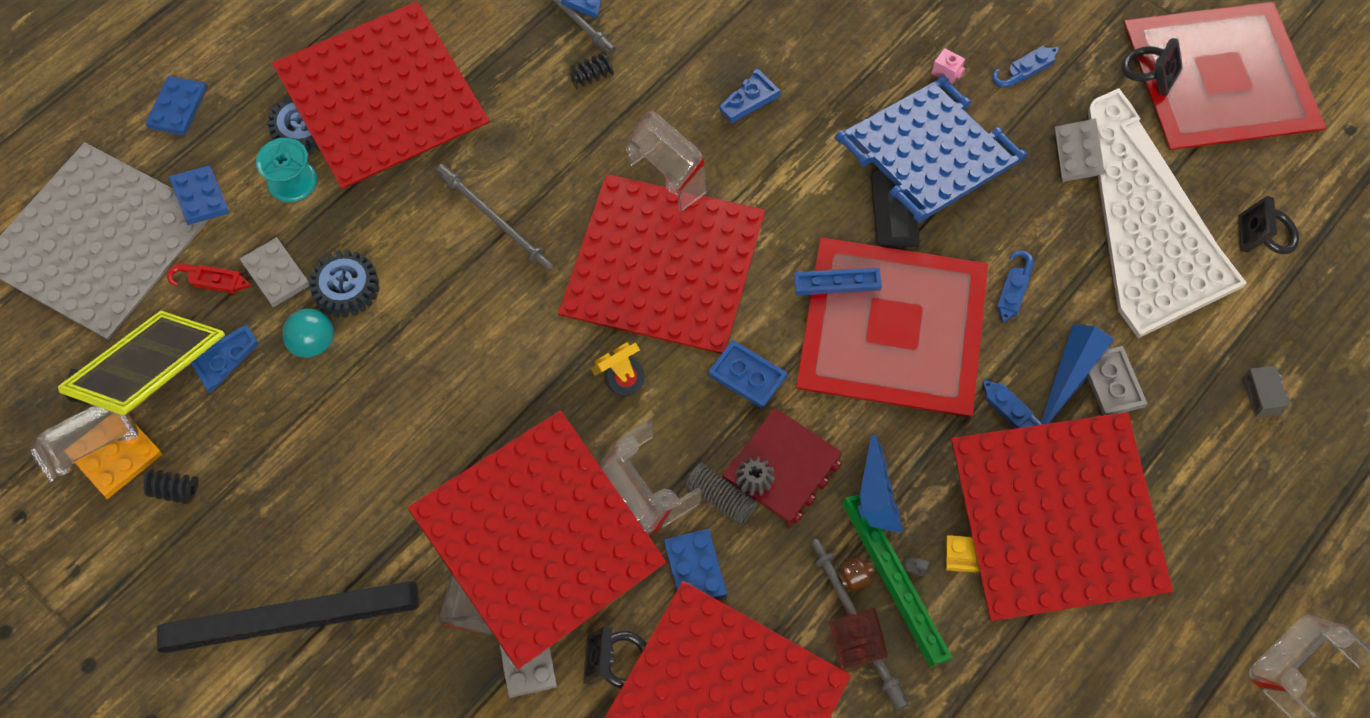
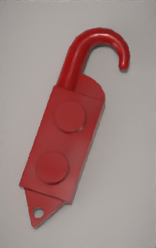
M176 264L168 270L166 277L171 285L178 286V283L173 280V275L176 272L188 273L190 284L196 288L231 294L251 287L250 283L238 271L203 265Z

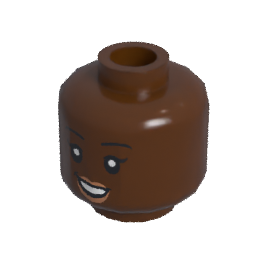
M855 557L841 564L839 567L840 572L837 573L845 590L849 589L852 592H856L871 584L872 579L870 575L874 574V571L868 561L863 562L861 558Z

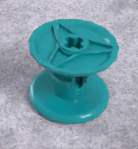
M277 138L268 142L260 149L256 157V167L259 174L267 179L269 193L276 200L297 202L311 194L317 185V172L307 162L308 153L305 146L298 140Z

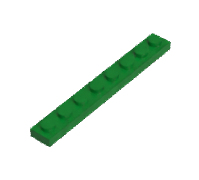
M860 494L845 498L841 503L929 667L948 662L953 657L883 529L871 527L866 518H861L858 505H861Z

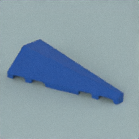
M1077 324L1072 326L1041 421L1042 424H1050L1085 381L1087 375L1111 347L1114 338L1095 326Z

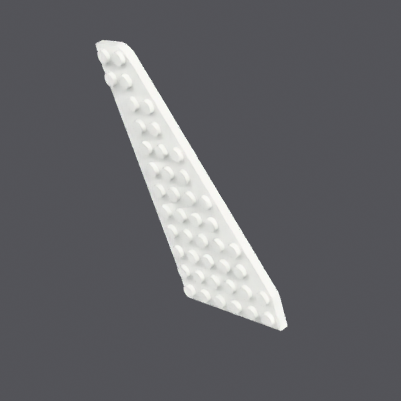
M1116 89L1096 98L1090 106L1088 116L1089 120H1097L1105 174L1098 175L1117 306L1121 316L1137 338H1140L1243 288L1247 282L1217 245L1141 125L1140 117L1121 90Z

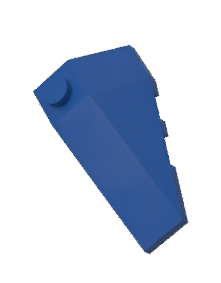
M876 434L871 435L860 491L861 505H858L861 518H866L871 527L899 533L903 529L898 507L895 505L892 496L894 492L887 475L888 469L883 450Z

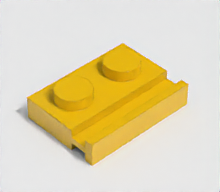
M947 535L945 570L979 573L972 537Z

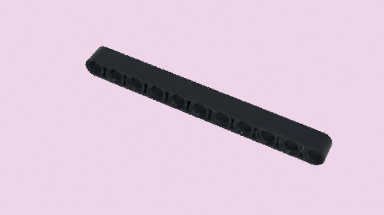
M411 581L160 624L157 626V651L170 653L415 610L419 608L417 583Z

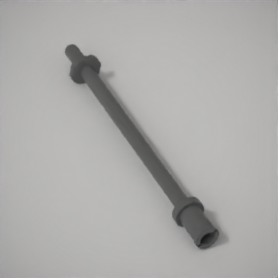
M552 0L593 38L592 42L596 47H600L609 57L615 54L610 49L616 52L617 47L607 39V35L604 32L598 33L572 8L561 4L562 0Z
M445 164L437 167L435 173L446 182L447 186L450 189L456 188L529 253V260L532 264L539 262L547 270L553 268V264L543 256L545 250L542 247L534 248L461 182L462 178L458 173L452 172Z
M813 539L811 544L819 558L815 563L816 567L823 566L847 614L851 616L859 615L855 614L858 612L831 563L835 557L834 554L827 555L821 542L818 539ZM861 633L862 638L864 639V641L862 642L864 644V642H867L869 636L866 638L864 634ZM882 658L872 660L883 680L881 689L887 693L895 708V712L907 707L909 702H907L899 687V680L891 677Z

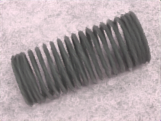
M703 463L695 467L686 481V487L689 490L697 493L700 498L707 500L708 503L710 502V505L717 507L718 510L720 509V512L727 514L728 517L730 516V519H733L739 525H743L748 520L757 505L755 499L746 496V493L743 494L740 489H736V486L733 487V484L726 482V479L723 480V477L716 475V472L713 473V470L707 468ZM710 474V476L708 477L707 481L703 484V482L705 481V479L707 478V476Z

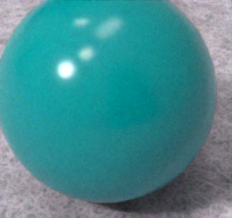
M309 308L301 309L286 319L282 328V340L286 349L293 355L313 357L321 354L331 345L335 333L334 326L329 317L323 312Z

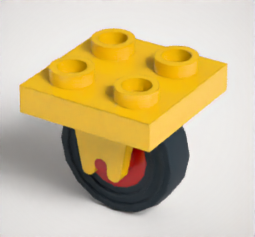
M627 342L613 350V356L607 353L595 360V366L590 368L594 376L605 371L607 387L619 396H630L637 393L642 388L645 379L643 367L637 360L629 357L640 351L636 343L629 345Z

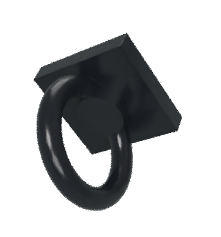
M1170 38L1164 49L1157 46H1145L1131 51L1122 61L1121 70L1128 79L1138 82L1157 78L1159 95L1167 96L1183 69L1179 39ZM1155 54L1159 56L1152 72L1135 73L1129 67L1130 63L1141 55Z
M1264 197L1238 215L1240 251L1248 253L1264 243L1271 251L1286 255L1294 252L1298 247L1299 233L1297 227L1288 215L1275 209L1273 197ZM1276 218L1289 231L1290 243L1287 246L1278 245L1271 239L1277 235Z
M602 627L587 636L583 684L593 685L605 679L612 686L622 689L627 679L615 676L610 670L614 660V649L611 646L619 641H629L635 644L642 653L647 643L633 632L618 631L612 634V628Z

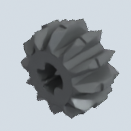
M758 456L756 461H753L750 457L747 458V463L741 461L739 464L740 469L736 470L735 475L738 477L736 484L742 485V492L750 490L752 497L754 491H757L761 496L763 495V489L767 491L771 489L770 483H774L775 477L772 475L774 473L773 467H768V460L761 463Z

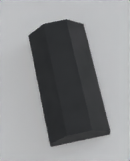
M880 169L872 172L871 186L877 246L886 248L919 247L918 222L913 218L914 215L897 198L894 199L889 194L896 185Z

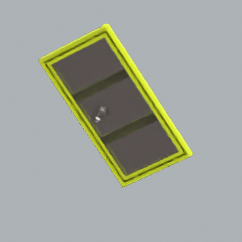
M159 311L58 386L59 393L125 416L222 339L225 334L221 330Z

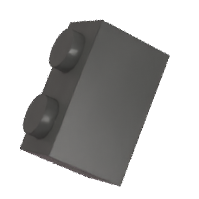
M1276 366L1249 369L1243 377V381L1255 418L1281 415L1289 407V397L1284 391L1282 376L1278 373Z

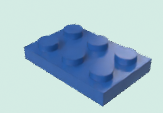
M168 76L146 120L147 128L186 136L207 91L206 83Z
M210 165L169 176L187 225L229 214L228 207Z
M734 340L731 341L708 372L709 377L761 409L766 407L788 375L784 370Z
M709 529L664 540L676 590L685 581L715 599L727 597Z

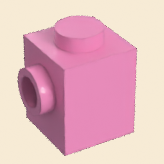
M944 48L934 62L932 74L937 77L945 75L949 79L948 82L953 84L957 78L960 79L965 71L963 67L965 58Z

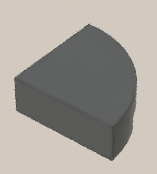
M907 558L903 561L902 566L905 571L922 577L927 570L929 561Z

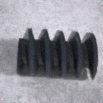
M599 53L598 58L592 56L591 61L585 59L584 64L579 61L576 66L574 64L569 66L570 78L577 90L578 83L585 87V80L592 84L593 77L600 81L599 75L606 79L607 72L614 76L612 65L603 53Z
M151 468L145 474L143 487L145 495L149 498L155 497L156 499L189 504L195 497L199 481L197 476H193L190 480L189 475H184L181 479L180 473H175L172 477L170 471H167L164 475L162 470H158L155 473V470Z

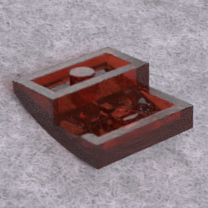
M875 607L829 621L836 642L834 649L842 670L888 657Z

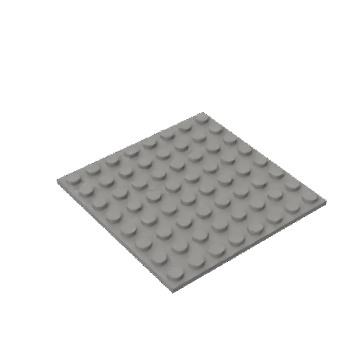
M84 142L0 235V280L109 340L209 219L187 225L173 188Z

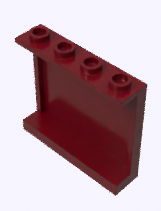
M774 408L726 469L722 477L723 480L726 479V482H730V484L741 490L742 485L736 484L738 477L735 475L736 470L740 469L739 464L741 461L747 463L748 457L756 461L758 456L761 463L768 460V467H773L774 473L772 475L775 477L774 483H770L771 489L769 491L763 489V495L761 496L757 491H754L752 497L750 490L743 493H746V495L755 499L759 504L786 521V528L789 529L793 523L796 525L799 523L804 515L802 513L806 506L810 507L817 497L815 494L819 488L823 490L830 480L828 476L831 472L836 473L842 465V461H840L842 452L777 408Z

